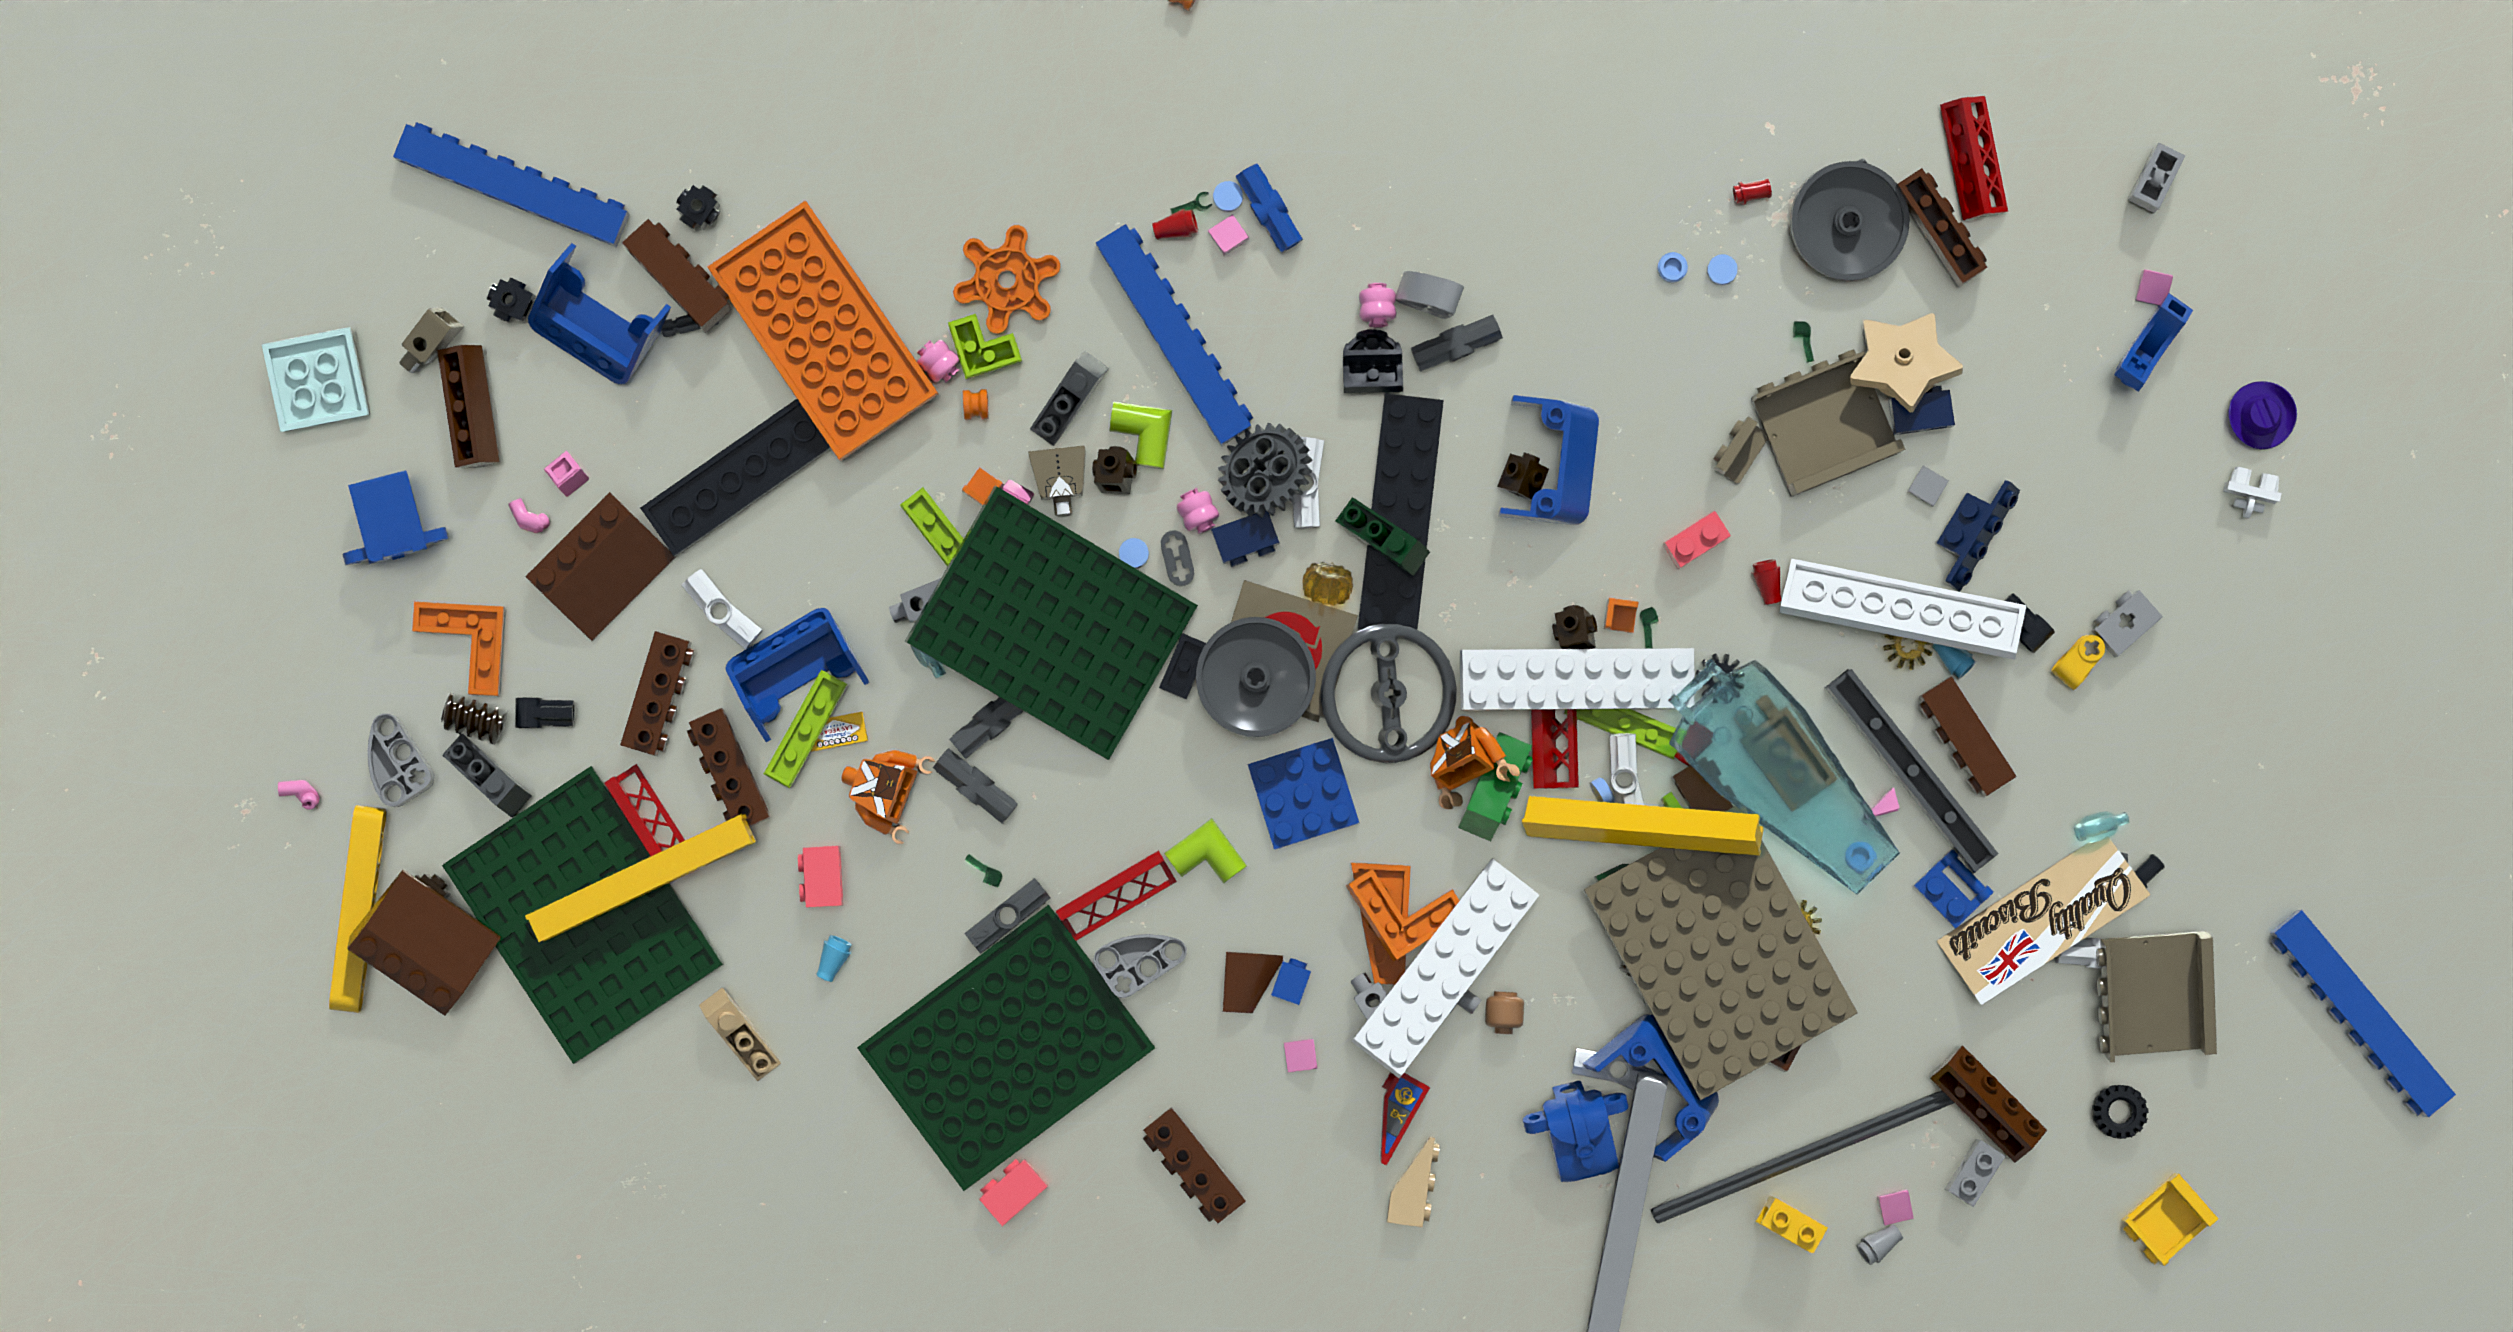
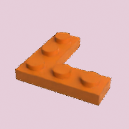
M414 602L413 632L472 635L468 694L499 696L505 607Z
M1373 869L1346 885L1393 962L1429 940L1460 901L1452 889L1404 919Z

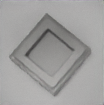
M1923 465L1907 492L1933 507L1949 480Z

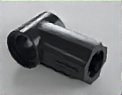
M2014 593L2004 600L2025 605ZM2026 606L2019 641L2030 652L2035 653L2055 631L2040 615L2034 614Z
M515 698V728L574 726L575 707L573 700Z

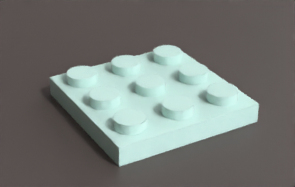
M351 327L262 344L280 432L369 415Z

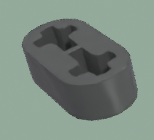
M1176 530L1169 531L1161 539V549L1167 574L1174 585L1179 587L1186 586L1194 578V567L1185 535ZM1175 536L1176 540H1182L1183 544L1178 546L1180 556L1174 557L1173 550L1166 548L1165 544L1170 542L1169 537ZM1181 560L1183 568H1189L1190 573L1185 575L1186 580L1180 581L1179 577H1173L1172 572L1177 571L1175 561Z

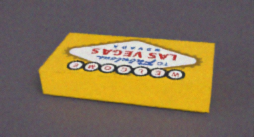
M863 712L829 718L811 752L868 741Z

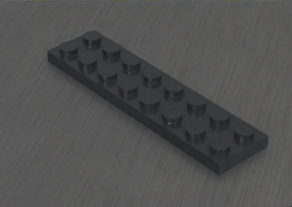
M1385 393L1371 510L1417 539L1427 548L1444 400ZM1367 545L1357 630L1379 624H1398L1418 629L1425 560L1414 576H1412Z
M795 399L647 502L640 509L670 552L676 557L830 450L831 447L799 400Z

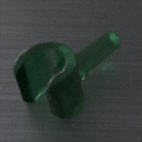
M1199 193L1193 201L1171 208V213L1174 214L1182 209L1186 211L1191 209H1197L1201 212L1207 211L1212 204L1202 206L1199 203V198L1208 196L1209 193Z
M1795 321L1793 324V337L1803 338L1807 362H1812L1814 357L1810 344L1811 327L1807 322Z
M1650 607L1642 610L1639 615L1645 634V649H1653L1650 625L1659 622L1656 610Z
M968 854L965 860L978 870L986 873L983 882L999 887L1002 873L984 865Z

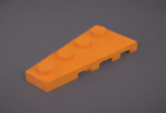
M1351 863L1354 880L1373 869L1404 919L1408 918L1411 866ZM1360 910L1374 984L1379 982L1380 984L1395 985L1405 972L1406 954L1393 962Z

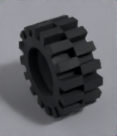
M2112 1085L2100 1091V1095L2094 1099L2095 1104L2092 1105L2093 1121L2096 1122V1127L2107 1136L2118 1139L2133 1137L2143 1129L2144 1123H2147L2148 1118L2146 1117L2147 1113H2149L2146 1107L2147 1102L2141 1096V1093L2133 1089V1087ZM2117 1100H2124L2131 1107V1116L2125 1123H2115L2109 1116V1108Z

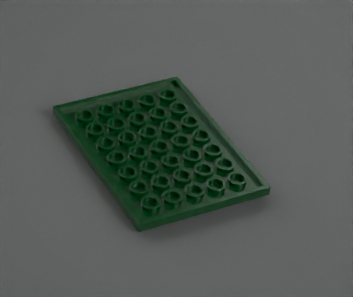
M1048 904L857 1048L962 1190L965 1191L1154 1050L1155 1046L1120 999L1111 991L1097 968Z

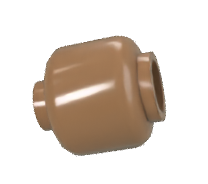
M1494 991V996L1487 998L1485 1023L1489 1027H1495L1496 1034H1513V1028H1520L1523 1025L1524 1001L1517 997L1516 992Z

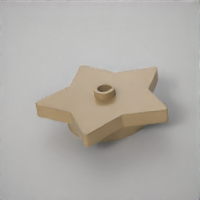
M1933 313L1902 326L1864 320L1863 331L1867 353L1851 374L1850 383L1856 386L1877 388L1882 393L1895 398L1911 413L1915 410L1923 395L1934 384L1961 375L1963 373V365L1938 344L1935 315Z

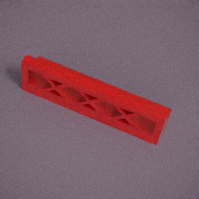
M1964 97L1940 104L1963 220L2008 212L1986 97ZM1971 104H1976L1977 119L1973 116ZM1979 134L1983 138V148L1979 145L1978 142ZM1984 163L1989 167V177L1984 172ZM1990 192L1995 196L1997 207H1991Z
M1567 709V718L1562 724L1555 718V710H1531L1533 788H1579L1577 709ZM1561 733L1568 739V748L1563 754L1556 748V739ZM1562 763L1569 769V782H1557V769Z
M637 764L617 777L614 776L604 782L650 856L664 851L662 847L670 848L674 846L676 838L679 843L685 841ZM635 773L641 782L639 795L627 793L621 784V780L623 781ZM644 788L651 798L643 796ZM630 797L638 798L636 806ZM642 799L652 801L656 805L655 820L643 818L640 814L639 809ZM660 813L667 823L659 821ZM646 822L654 823L652 831ZM658 824L668 826L672 830L671 845L662 844L657 841L655 834Z
M1158 850L1056 910V913L1077 941L1177 881ZM1160 864L1169 880L1159 886L1146 883L1149 870ZM1144 874L1143 882L1134 880ZM1129 882L1142 885L1139 897L1133 901L1120 898L1123 886ZM1145 886L1153 888L1143 894ZM1119 889L1117 897L1108 895ZM1103 897L1116 900L1113 913L1107 916L1095 913L1097 901ZM1119 901L1128 903L1117 910ZM1093 904L1091 912L1083 910ZM1078 912L1090 915L1087 928L1076 934L1067 918ZM1094 916L1102 918L1101 920L1092 924Z

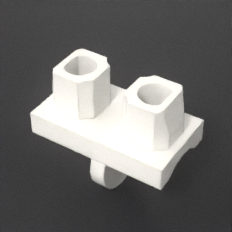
M2235 467L2230 481L2224 485L2223 492L2247 497L2246 500L2235 498L2234 501L2235 507L2243 508L2244 518L2249 519L2252 511L2263 513L2265 504L2256 503L2255 499L2273 504L2280 502L2282 493L2278 492L2279 476L2263 473L2258 488L2249 485L2252 470Z

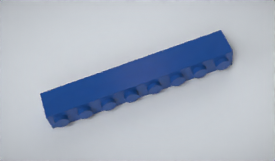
M416 122L414 127L406 124L393 155L397 161L617 247L630 216L626 210H623L624 204L613 199H608L607 203L596 199L597 193L585 188H581L579 192L568 188L569 182L557 177H553L552 181L542 178L543 172L526 166L524 170L514 167L515 161L498 155L497 159L486 155L487 150L471 144L470 148L459 145L460 139L443 133L442 138L431 134L432 128Z
M1125 224L1097 241L1096 246L1217 441L1223 446L1236 436L1244 433L1245 430H1249L1251 428L1249 421L1253 417L1246 405L1242 404L1239 406L1233 397L1237 394V391L1229 378L1223 381L1218 372L1222 367L1215 355L1212 353L1208 356L1202 345L1206 344V341L1198 328L1193 331L1186 320L1191 317L1183 304L1176 305L1171 295L1175 292L1166 278L1161 280L1155 270L1159 266L1151 253L1145 255L1139 246L1144 243L1135 227L1129 230Z
M2302 910L2294 912L2270 932L2274 938L2271 941L2273 946L2282 955L2288 954L2293 960V963L2290 964L2293 970L2301 978L2304 976L2308 978L2313 984L2310 987L2313 994L2320 1001L2325 999L2332 1007L2329 1012L2339 1024L2344 1022L2351 1031L2348 1035L2358 1047L2364 1045L2370 1053L2367 1056L2369 1061L2376 1069H2384L2389 1075L2387 1079L2389 1085L2397 1093L2401 1091L2409 1099L2406 1105L2416 1116L2421 1114L2423 1117L2429 1118L2456 1095Z

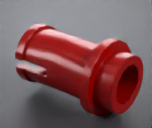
M1769 179L1743 184L1742 181L1738 182V185L1733 186V196L1736 204L1746 205L1747 201L1771 198L1772 190Z

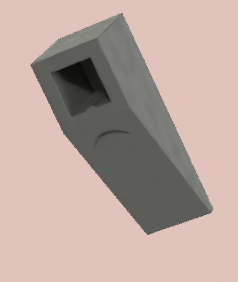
M1086 351L1083 352L1074 361L1030 427V430L1054 446L1094 392L1109 368Z
M463 733L459 735L442 755L495 806L512 818L532 796Z

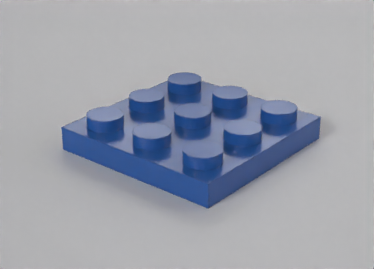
M1333 738L1247 764L1274 850L1359 823Z

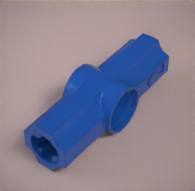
M1257 163L1235 176L1250 200V207L1260 224L1266 227L1281 253L1303 240L1288 215L1289 211L1276 189H1272L1267 177Z

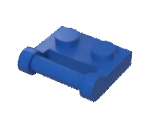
M1952 848L1913 886L1956 929L1994 891L1988 885L1985 887L1957 858L1958 854ZM1947 866L1976 894L1971 901L1942 872Z

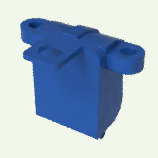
M406 470L348 485L364 548L343 553L345 566L364 561L373 564L388 559L396 560L405 557L407 554L426 550L427 545L449 539L446 527L423 532Z
M1575 1081L1553 1087L1556 1099L1546 1101L1543 1104V1111L1528 1114L1523 1118L1526 1133L1536 1134L1548 1131L1561 1182H1574L1599 1176L1619 1168L1608 1116L1622 1113L1628 1109L1626 1094L1613 1093L1602 1096L1601 1091L1595 1089L1585 1091L1582 1082ZM1567 1089H1576L1570 1093H1561Z

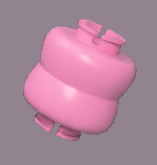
M1385 283L1368 284V288L1362 290L1359 294L1361 304L1359 315L1363 321L1369 322V327L1388 326L1387 322L1396 318L1397 313L1394 306L1396 293L1393 289L1386 288L1387 284Z
M929 340L924 345L926 350L922 347L917 352L921 356L917 363L923 372L927 373V376L933 383H938L941 379L946 383L952 377L949 373L955 375L959 371L955 367L960 361L958 355L949 350L948 345L943 340H938L935 344Z
M1195 488L1180 496L1183 501L1177 504V511L1183 518L1185 528L1188 531L1197 530L1198 534H1201L1215 527L1213 521L1219 517V512L1212 504L1209 492H1198V489Z

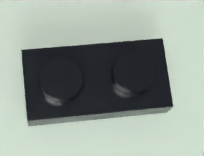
M1182 633L1159 688L1187 700L1196 679L1198 660L1206 643Z

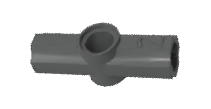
M1490 315L1466 326L1462 324L1440 333L1436 338L1411 347V351L1421 372L1448 360L1452 362L1474 353V350L1503 339L1494 315Z
M999 697L994 702L991 701L972 717L973 720L966 726H963L949 740L966 759L989 739L993 740L1002 733L1023 710Z
M949 748L933 766L937 773L957 787V791L976 806L980 805L1002 824L1018 805L1013 798L996 787L993 780L975 766H970Z
M1034 878L964 934L981 954L1047 902L1050 896ZM1005 907H1011L1016 913L1015 921L1011 924H1004L999 918L1000 911Z

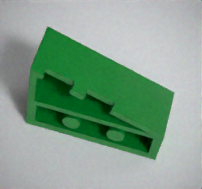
M1499 732L1496 740L1506 755L1505 761L1508 764L1516 765L1519 768L1520 774L1521 772L1527 774L1533 757L1528 755L1532 745ZM1497 763L1494 764L1493 770L1479 777L1467 809L1458 826L1459 829L1490 842L1499 824L1506 825L1512 811L1511 808L1507 807L1510 798H1517L1523 784L1518 781L1519 776H1513L1509 769L1507 776L1510 782L1500 780L1496 775Z

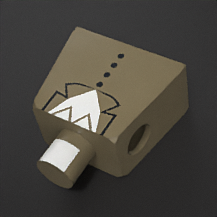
M443 307L429 308L403 341L402 346L407 350V353L399 361L400 365L410 373H413L421 363H433L438 358L437 350L445 349L463 329L464 325ZM424 339H425V341H426V343H427V347H426V348H425L424 345H423Z
M1085 445L1028 451L1041 500L1053 499L1055 516L1073 514L1071 497L1083 496Z

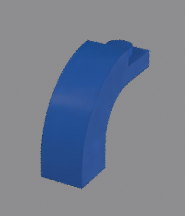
M2169 293L2136 337L2117 366L2114 375L2123 384L2139 392L2165 350L2186 324L2193 309Z

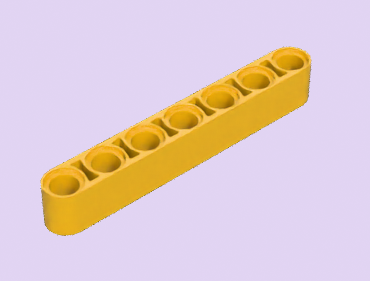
M356 805L353 811L329 998L330 1010L360 1013L362 1009L368 963L349 951L347 947L350 935L376 902L386 824L385 808Z

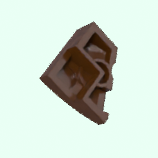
M1226 952L1223 1012L1253 1013L1282 963L1283 955Z

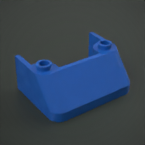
M571 243L547 271L528 316V323L536 333L616 384H625L632 377L659 336L671 306L666 304L654 319L644 314L637 315L631 323L582 292L585 287V279L579 270L569 265L576 245Z
M1513 395L1511 405L1542 409L1541 419L1544 425L1552 430L1563 431L1557 490L1542 489L1536 492L1531 501L1530 511L1500 508L1498 517L1566 525L1581 524L1589 514L1599 426L1597 413L1592 408L1565 401Z
M818 608L749 647L747 650L742 651L731 658L725 667L746 712L766 743L771 738L764 724L774 720L780 712L781 705L778 699L816 678L821 670L825 672L829 670L837 678L848 677L856 671L864 685L870 683L840 628L826 608Z
M1646 1014L1637 1019L1586 1060L1583 1065L1586 1069L1600 1072L1619 1055L1628 1064L1636 1067L1644 1066L1653 1059L1661 1071L1669 1077L1668 1080L1687 1105L1676 1115L1675 1126L1677 1130L1655 1147L1653 1157L1666 1162L1704 1130L1718 1106L1719 1096L1715 1092L1699 1100L1654 1016Z

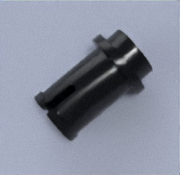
M2151 854L2134 872L2147 889V884L2165 866L2158 857Z

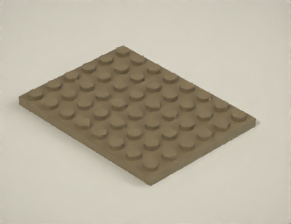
M1742 803L1725 811L1747 814ZM1761 841L1760 856L1660 847L1584 889L1585 894L1699 1100L1706 1098L1858 1013L1763 841Z

